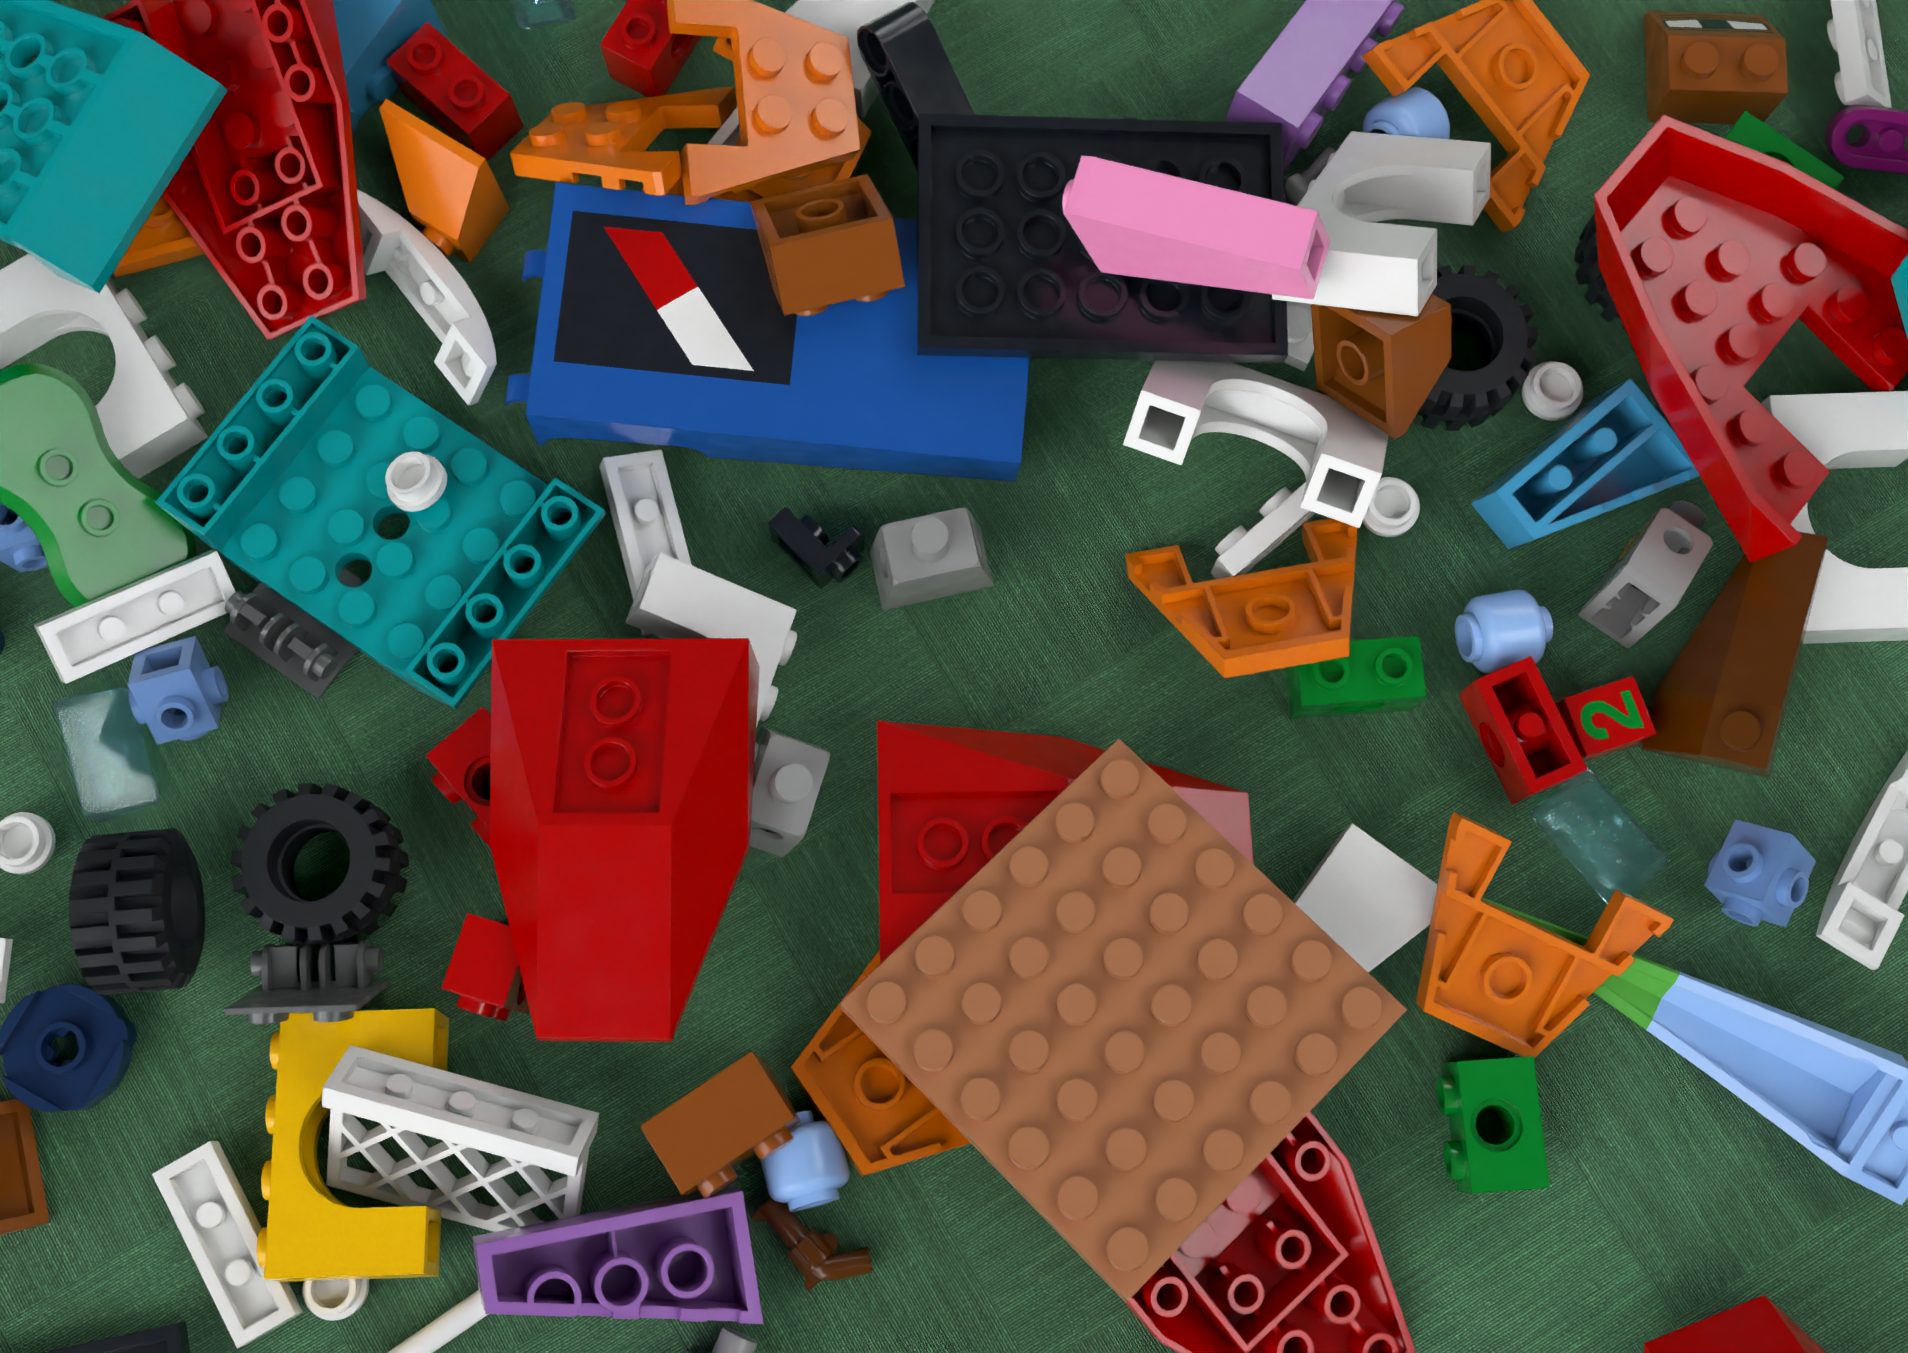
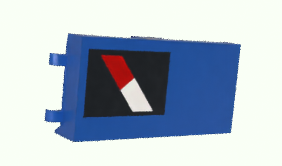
M556 182L547 251H527L524 256L521 281L526 282V279L532 277L543 278L531 375L514 374L508 377L505 405H510L512 402L527 403L525 414L539 445H546V441L554 438L670 445L694 449L704 453L709 458L1015 482L1022 458L1030 358L917 355V220L893 217L905 287L890 290L885 297L875 301L862 302L852 299L831 304L827 310L816 315L799 316L794 313L784 316L773 290L750 202L709 198L707 202L701 204L685 205V197L683 195L666 194L656 196L645 194V191L614 190L596 186Z

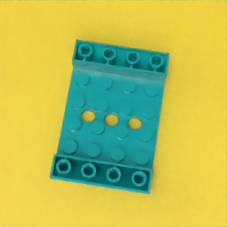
M0 0V107L5 106L0 112V240L26 251L57 276L100 293L116 270L118 263L142 225L147 221L151 211L173 176L180 169L182 162L204 127L211 120L213 113L228 90L215 79L139 31L50 0ZM33 57H37L33 63L28 65Z
M312 315L155 502L227 561L417 691L454 709L459 707L492 664V639L512 638L606 515L603 508L556 477L549 485L370 367L359 346ZM407 452H420L435 457L447 473V484L441 497L428 508L415 512L404 511L392 502L388 496L385 481L389 465L397 457ZM392 514L407 516L410 523L404 535L392 540L379 536V525L385 517ZM356 560H364L371 563L372 573L364 584L358 587H348L341 584L340 573L343 567L345 568L346 565Z

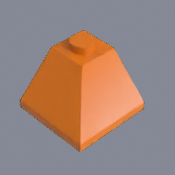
M385 99L379 109L406 204L412 218L421 233L446 258L453 253L471 264L510 210L486 158L390 100Z

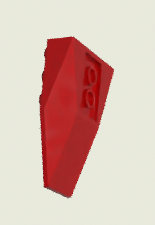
M133 0L103 16L102 19L145 34L221 83L228 90L213 113L211 120L204 127L182 162L180 169L173 176L162 195L266 339L276 340L300 329L311 315L320 320L367 299L350 106L333 0Z
M749 638L492 639L490 848L536 1038L539 1041H673L750 849L760 667Z
M877 720L880 964L1106 750L1060 736ZM1145 762L1253 864L1248 792Z
M1311 1111L1136 1294L1125 1303L1158 1341L1178 1353H1414L1416 1351L1350 1162Z

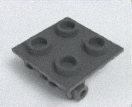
M344 567L342 568L340 573L341 584L348 587H358L365 583ZM261 583L252 593L245 595L241 591H237L226 602L225 611L231 615L230 622L222 632L319 700L357 652L355 647Z
M369 941L336 943L334 946L332 943L321 944L318 959V979L317 956L314 945L304 943L300 951V944H266L263 951H253L250 960L251 973L253 976H262V985L226 1007L225 1015L248 1014V1022L251 1024L283 1022L289 1019V1013L313 1012V1020L317 1022H337L351 1019L354 1017V1011L369 1005L371 999L390 985V978L374 979V973L382 972L384 967L382 947H372Z

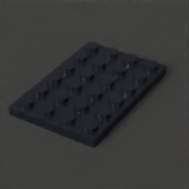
M919 113L917 355L1283 363L1288 356L1287 301L1272 299V294L1101 273L1063 214L1062 206L1064 189L1068 181L1075 178L1081 155L1114 161L1284 203L1282 123Z

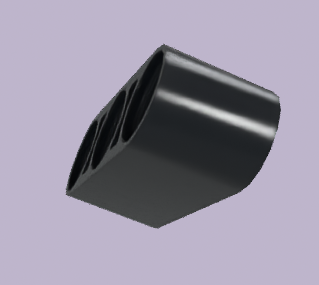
M907 2L860 26L857 30V43L872 79L918 171L919 113L975 114L926 12L916 3Z

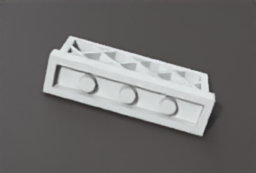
M353 1045L348 1047L324 1084L322 1107L330 1109L326 1185L399 1206H429L442 1210V1218L493 1232L545 1222L539 1220L530 1210L543 1203H546L559 1219L580 1215L589 1147L597 1133L599 1113ZM355 1116L379 1122L381 1125L367 1131ZM416 1133L441 1139L443 1142L429 1148ZM392 1136L410 1157L396 1163L378 1142ZM478 1150L502 1156L505 1159L490 1165ZM360 1151L377 1172L369 1173L348 1167L347 1156ZM455 1154L470 1170L471 1174L457 1180L440 1160ZM539 1167L567 1174L568 1176L552 1182ZM421 1168L439 1188L430 1190L417 1186L407 1174ZM517 1171L532 1187L533 1191L518 1196L502 1177ZM484 1186L500 1205L491 1207L478 1203L469 1191Z

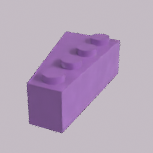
M1306 0L1237 89L1224 122L1282 123L1284 174L1301 148L1306 149L1316 135L1324 120L1323 115L1327 109L1333 112L1351 84L1352 80L1349 77L1353 71L1360 75L1368 65L1361 56L1379 44L1375 41L1379 34L1385 38L1391 34L1401 18L1405 7L1399 4L1398 0Z
M732 1185L726 1186L704 1199L700 1191H697L693 1195H676L472 1236L481 1302L485 1314L575 1317L579 1315L612 1317V1319L639 1320V1318H659L691 1322H707V1320L763 1324L743 1191Z

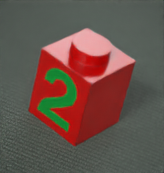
M1634 676L1566 697L1556 703L1584 762L1638 745L1657 734Z

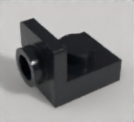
M785 507L768 522L772 541L820 589H823L833 578L838 583L844 581L863 561L864 557L860 553L864 550L863 533L855 525L827 548L825 545L830 541L828 536L808 515L798 519Z

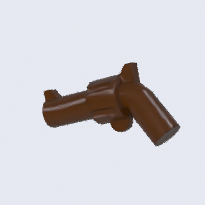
M771 1198L751 1216L755 1222L766 1221L791 1250L787 1257L804 1275V1287L808 1292L821 1280L837 1281L872 1273V1264L867 1247L830 1255L837 1248L836 1237L830 1233L821 1236L816 1229L809 1232L795 1214L789 1211V1207L785 1203L777 1202Z

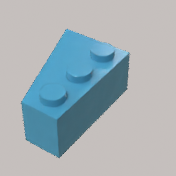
M333 0L349 98L352 132L355 130L359 119L373 105L390 97L398 87L385 61L426 22H429L444 37L447 36L431 0Z
M1630 378L1600 393L1470 504L1506 548L1511 549L1700 475L1674 430Z

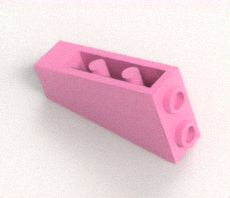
M1081 155L1075 178L1068 181L1063 193V214L1101 273L1314 300L1330 245L1329 237L1316 210Z

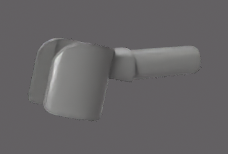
M1327 147L1301 175L1296 173L1287 179L1284 185V203L1295 206L1299 204L1307 193L1311 180L1317 179L1327 165L1330 154L1336 153L1333 148Z

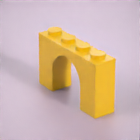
M437 1009L354 1011L353 1018L337 1022L314 1021L313 1012L289 1013V1019L280 1022V1031H275L272 1034L270 1062L272 1068L277 1070L276 1095L269 1097L265 1112L267 1131L269 1134H273L272 1158L265 1162L261 1175L262 1195L265 1200H269L267 1227L261 1228L257 1240V1260L260 1267H265L264 1279L294 1282L439 1277L442 1210L429 1206L352 1208L338 1200L327 1188L320 1174L317 1160L319 1135L325 1120L330 1114L329 1108L322 1107L323 1086L350 1045L447 1071L449 1018Z

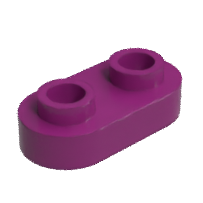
M1852 105L1840 110L1830 120L1825 132V144L1828 152L1836 160L1850 167L1908 174V151L1905 149V140L1908 137V110L1869 105ZM1861 124L1863 126L1862 137L1857 142L1848 144L1846 140L1847 132L1851 127Z

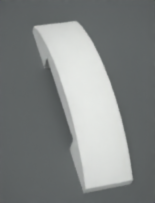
M358 189L364 274L370 275L386 271L442 342L434 363L468 406L478 403L497 365L492 333L478 301L455 267L426 236L398 213Z
M1908 750L1886 781L1853 838L1828 893L1816 933L1818 938L1871 970L1879 968L1905 916L1898 909L1908 891Z

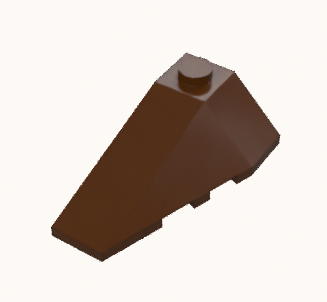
M1799 532L1803 537L1796 546L1751 563L1746 555L1743 556L1656 689L1650 718L1657 734L1643 741L1642 750L1770 778L1829 540L1828 537Z

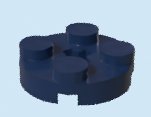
M61 984L50 987L43 992L36 991L24 997L16 1004L1 1027L0 1055H3V1067L7 1076L2 1075L3 1080L12 1095L34 1109L46 1112L89 1110L108 1097L123 1080L131 1062L132 1047L137 1039V1030L133 1022L126 1018L122 1007L111 996L97 994L90 986ZM74 1032L78 1038L76 1043L79 1047L78 1054L75 1059H66L62 1065H59L56 1062L59 1050L52 1046L53 1041L57 1036L69 1037Z

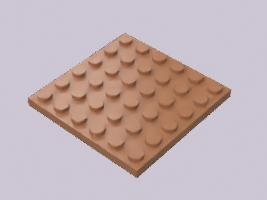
M1120 739L1112 744L840 1002L841 1010L1125 1303L1136 1294L1408 1010Z

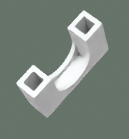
M1351 131L1336 153L1330 154L1327 165L1317 179L1311 180L1307 193L1297 205L1318 211L1330 240L1314 300L1272 294V299L1419 316L1437 286V229L1376 222L1408 219L1473 226L1490 198L1491 143Z
M30 254L1 269L0 370L46 342L65 333L74 331L102 333L109 336L112 341L116 365L112 383L107 393L95 407L111 450L134 477L140 479L208 438L197 417L205 413L203 407L185 383L179 386L176 385L168 370L176 366L173 358L156 335L148 339L140 326V323L147 319L146 314L127 288L119 292L111 279L114 276L113 274L101 292L97 293L57 276Z
M1155 360L1141 390L1123 445L1182 465L1191 440L1199 434L1224 432L1255 439L1281 451L1301 467L1306 476L1301 508L1360 528L1383 472L1389 435L1327 395L1232 362Z
M1908 391L1770 395L1761 403L1828 470L1896 467L1908 459ZM1806 503L1790 525L1799 532L1815 534L1809 520ZM1826 549L1803 644L1908 640V567H1858L1844 562Z
M661 552L646 567L625 622L663 639L749 638L760 667L757 724L759 720L766 721L774 707L778 695V687L771 685L778 664L784 666L787 663L797 640V632L790 630L797 611L796 609ZM755 743V759L759 749L758 743Z

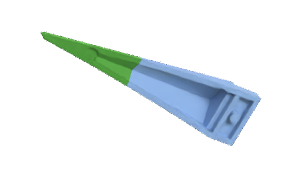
M1482 897V899L1581 946H1584L1589 937ZM1634 954L1631 956L1635 961L1619 977L1612 974L1593 992L1734 1093L1841 1175L1903 1205L1908 1197V1061L1902 1055Z

